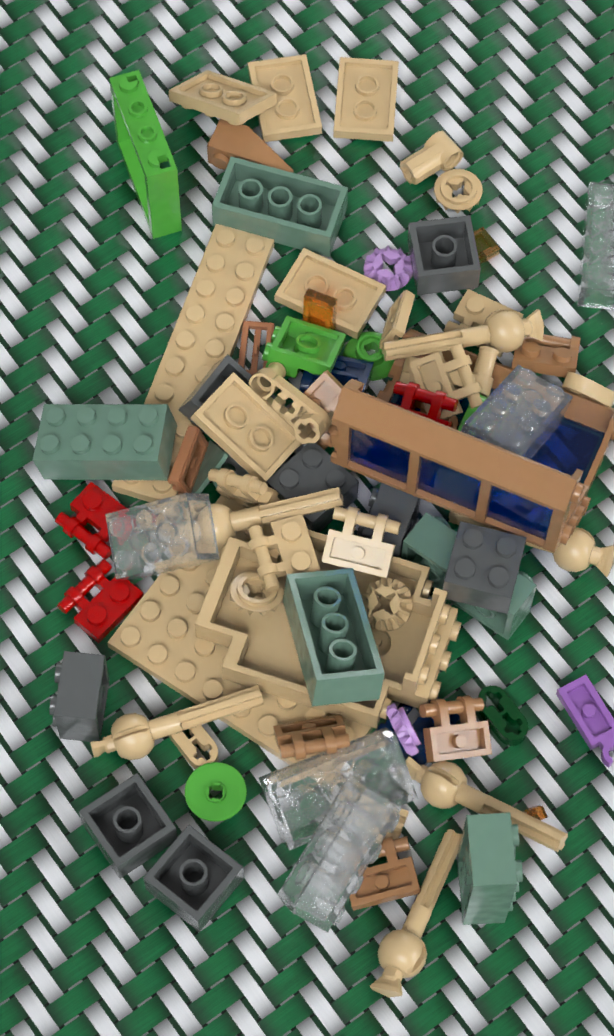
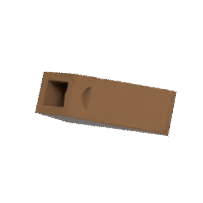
M219 120L207 145L208 163L213 164L219 169H226L232 156L294 173V170L250 127L231 125L226 120Z

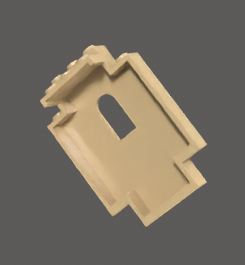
M308 529L321 571L347 569L321 562L327 535ZM232 537L228 538L195 622L196 637L229 647L222 664L223 679L249 688L258 685L262 692L333 715L341 714L342 718L376 729L380 718L387 719V706L392 704V700L419 709L421 704H428L430 700L437 699L442 682L436 680L440 670L445 672L447 670L452 652L447 651L450 640L456 642L462 622L456 621L458 609L446 604L448 591L434 588L432 600L428 599L433 586V581L428 580L430 567L395 556L392 558L388 578H395L408 587L413 598V609L409 619L403 626L393 631H383L389 637L391 646L389 651L380 657L385 672L380 698L378 700L312 707L283 600L278 605L276 612L267 611L264 617L259 612H253L249 616L247 610H237L236 603L230 601V585L234 578L244 572L257 571L259 563L256 554L251 552L248 542ZM278 549L269 550L272 563L281 562ZM353 570L360 594L366 592L369 583L381 579L380 576ZM286 575L277 578L283 587V592L285 589ZM251 592L250 597L259 596L262 598V593L254 594ZM379 595L382 605L378 608V611L384 609L393 614L389 604L393 597L387 599Z

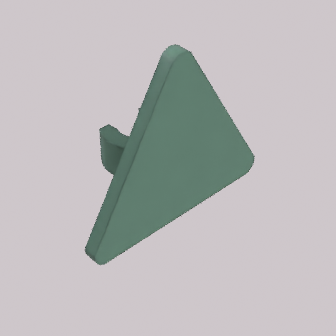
M211 440L208 441L209 444L191 495L195 498H198L210 482L208 479L210 469L220 470L221 468H227L236 472V468L232 464L224 463L228 458V454ZM213 482V485L217 488V483Z

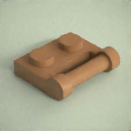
M543 334V341L527 336L522 345L517 350H514L511 369L563 378L566 377L568 371L576 373L581 337L571 336L570 339Z

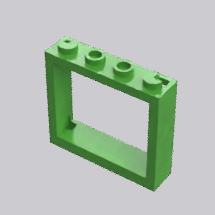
M136 70L111 77L109 82L117 145L152 238L155 239L182 231L177 167L140 71ZM169 162L170 167L160 169V163Z

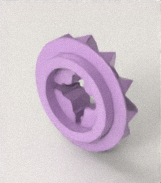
M389 245L380 250L376 247L372 254L367 255L364 263V275L386 285V291H394L404 287L410 281L413 274L410 256H406L401 248L398 250L391 249ZM383 261L389 265L395 264L394 274L388 269L382 270Z
M395 703L387 706V716L406 753L411 756L419 753L417 746L421 742L404 708L398 709Z

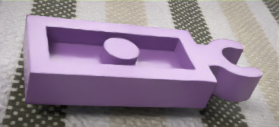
M584 675L557 689L556 695L589 749L592 750L598 746L601 748V760L609 768L613 764L609 752L614 751V718L588 676Z

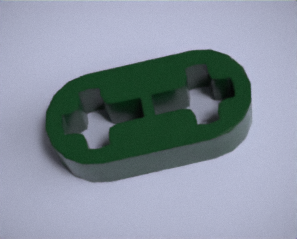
M495 685L484 687L478 695L484 701V709L478 711L485 721L488 720L489 727L504 744L509 746L521 744L528 732V722L525 716L501 687ZM488 696L492 700L499 699L497 707L500 713L493 705L485 706ZM505 718L510 723V725L515 726L516 724H518L520 726L518 730V735H516L513 731L509 733L505 732L507 728V722L504 720Z

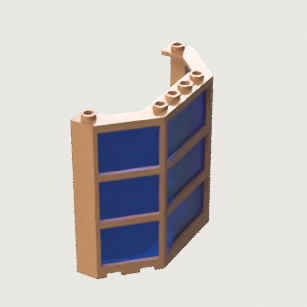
M410 329L403 335L402 339L426 334ZM451 350L442 351L445 362L453 360ZM464 350L465 354L470 356L472 361L470 368L473 372L478 355ZM430 354L419 355V356H413V357L423 358V357L428 356V355H430ZM405 358L394 360L388 373V377L393 379L392 381L388 380L384 390H380L377 397L362 392L364 383L351 379L342 387L332 417V424L338 426V431L333 430L331 434V446L335 449L331 454L330 462L499 531L526 537V542L553 553L556 552L561 543L567 544L570 535H573L576 526L579 525L582 516L585 515L591 498L587 497L611 440H614V408L495 362L492 373L494 381L489 396L490 403L476 437L458 431L469 405L468 398L459 400L463 413L456 415L458 419L457 430L391 404L401 405L403 396L393 393L395 383L400 379Z

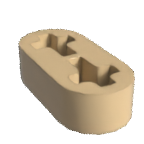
M568 371L562 385L564 389L612 407L614 391L582 375Z
M202 725L189 729L192 737L190 739L183 732L169 735L171 741L195 770L204 764L218 762V747ZM196 744H198L203 751H207L210 749L209 760H205L202 757L196 759Z

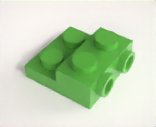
M286 316L282 326L275 327L271 343L267 342L262 360L267 362L266 368L272 362L281 363L285 367L286 376L293 378L297 377L300 369L308 371L313 375H321L326 370L331 373L343 348L346 334Z

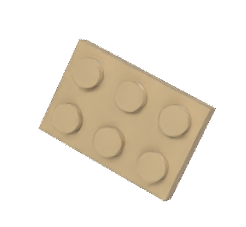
M306 54L248 62L251 85L277 93V104L258 115L264 142L322 134V123Z
M340 57L333 138L393 142L399 61Z
M206 70L169 89V101L179 104L185 109L203 112L208 117L226 120L231 125H242L247 120L264 113L265 110L276 105L277 93Z
M303 248L275 293V302L358 339L384 296L386 285Z
M234 372L190 418L250 475L258 477L259 481L266 482L301 444L295 438L294 428Z

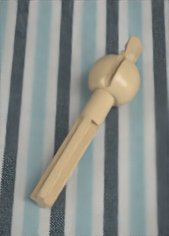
M500 309L492 312L486 318L484 325L382 342L383 347H381L385 361L436 353L438 351H448L450 347L462 344L463 348L488 344L489 347L499 352L509 353L517 350L527 336L543 341L544 323L539 309H536L523 319H521L519 314L511 310Z
M340 487L233 512L229 507L220 503L208 504L196 513L195 519L192 522L174 518V535L181 551H184L194 540H199L203 545L210 548H222L226 546L229 537H236V533L239 530L248 529L255 525L269 524L300 514L307 515L333 509L335 506L342 507L344 506L343 494H341Z
M450 511L449 522L459 525L460 521L494 529ZM495 515L489 516L497 521L546 540L548 531ZM576 527L573 535H570L567 544L561 543L556 552L553 553L556 564L566 571L579 572L585 570L591 564L608 577L614 564V545L602 548L595 546V539L591 533L583 528ZM525 543L527 546L553 553L531 543Z
M256 685L149 721L144 715L136 713L124 714L112 724V735L103 737L102 741H91L90 746L94 758L104 752L108 754L117 751L121 758L128 760L141 759L151 752L155 744L154 740L264 705L259 686Z
M410 756L406 759L403 774L408 779L416 780L421 784L420 791L423 797L433 807L447 809L454 807L458 803L479 814L511 813V823L518 825L519 834L556 852L564 848L565 840L568 837L567 833L467 785V778L463 770L455 763L439 761L427 767L419 765Z
M448 829L445 832L422 883L421 891L417 895L402 929L391 931L380 942L377 955L384 971L382 976L370 985L373 991L389 998L402 996V979L412 978L424 967L427 950L421 937L458 854L462 834H457L452 829Z

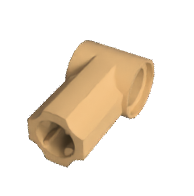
M439 131L427 140L422 149L401 161L400 169L403 172L404 178L410 184L417 185L441 169L443 171L453 169L462 160L464 154L444 131Z

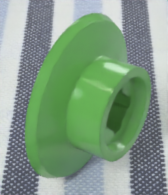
M373 331L361 333L358 339L351 338L343 351L344 357L374 362L370 381L386 378L394 363V360H384V354H382V350L379 348L382 333ZM371 349L375 350L376 353L368 355V351Z
M212 762L198 767L189 776L185 785V799L188 807L196 816L207 821L219 822L233 817L240 811L246 800L247 788L244 778L234 767L225 763ZM221 790L222 798L211 799L209 797L210 791Z

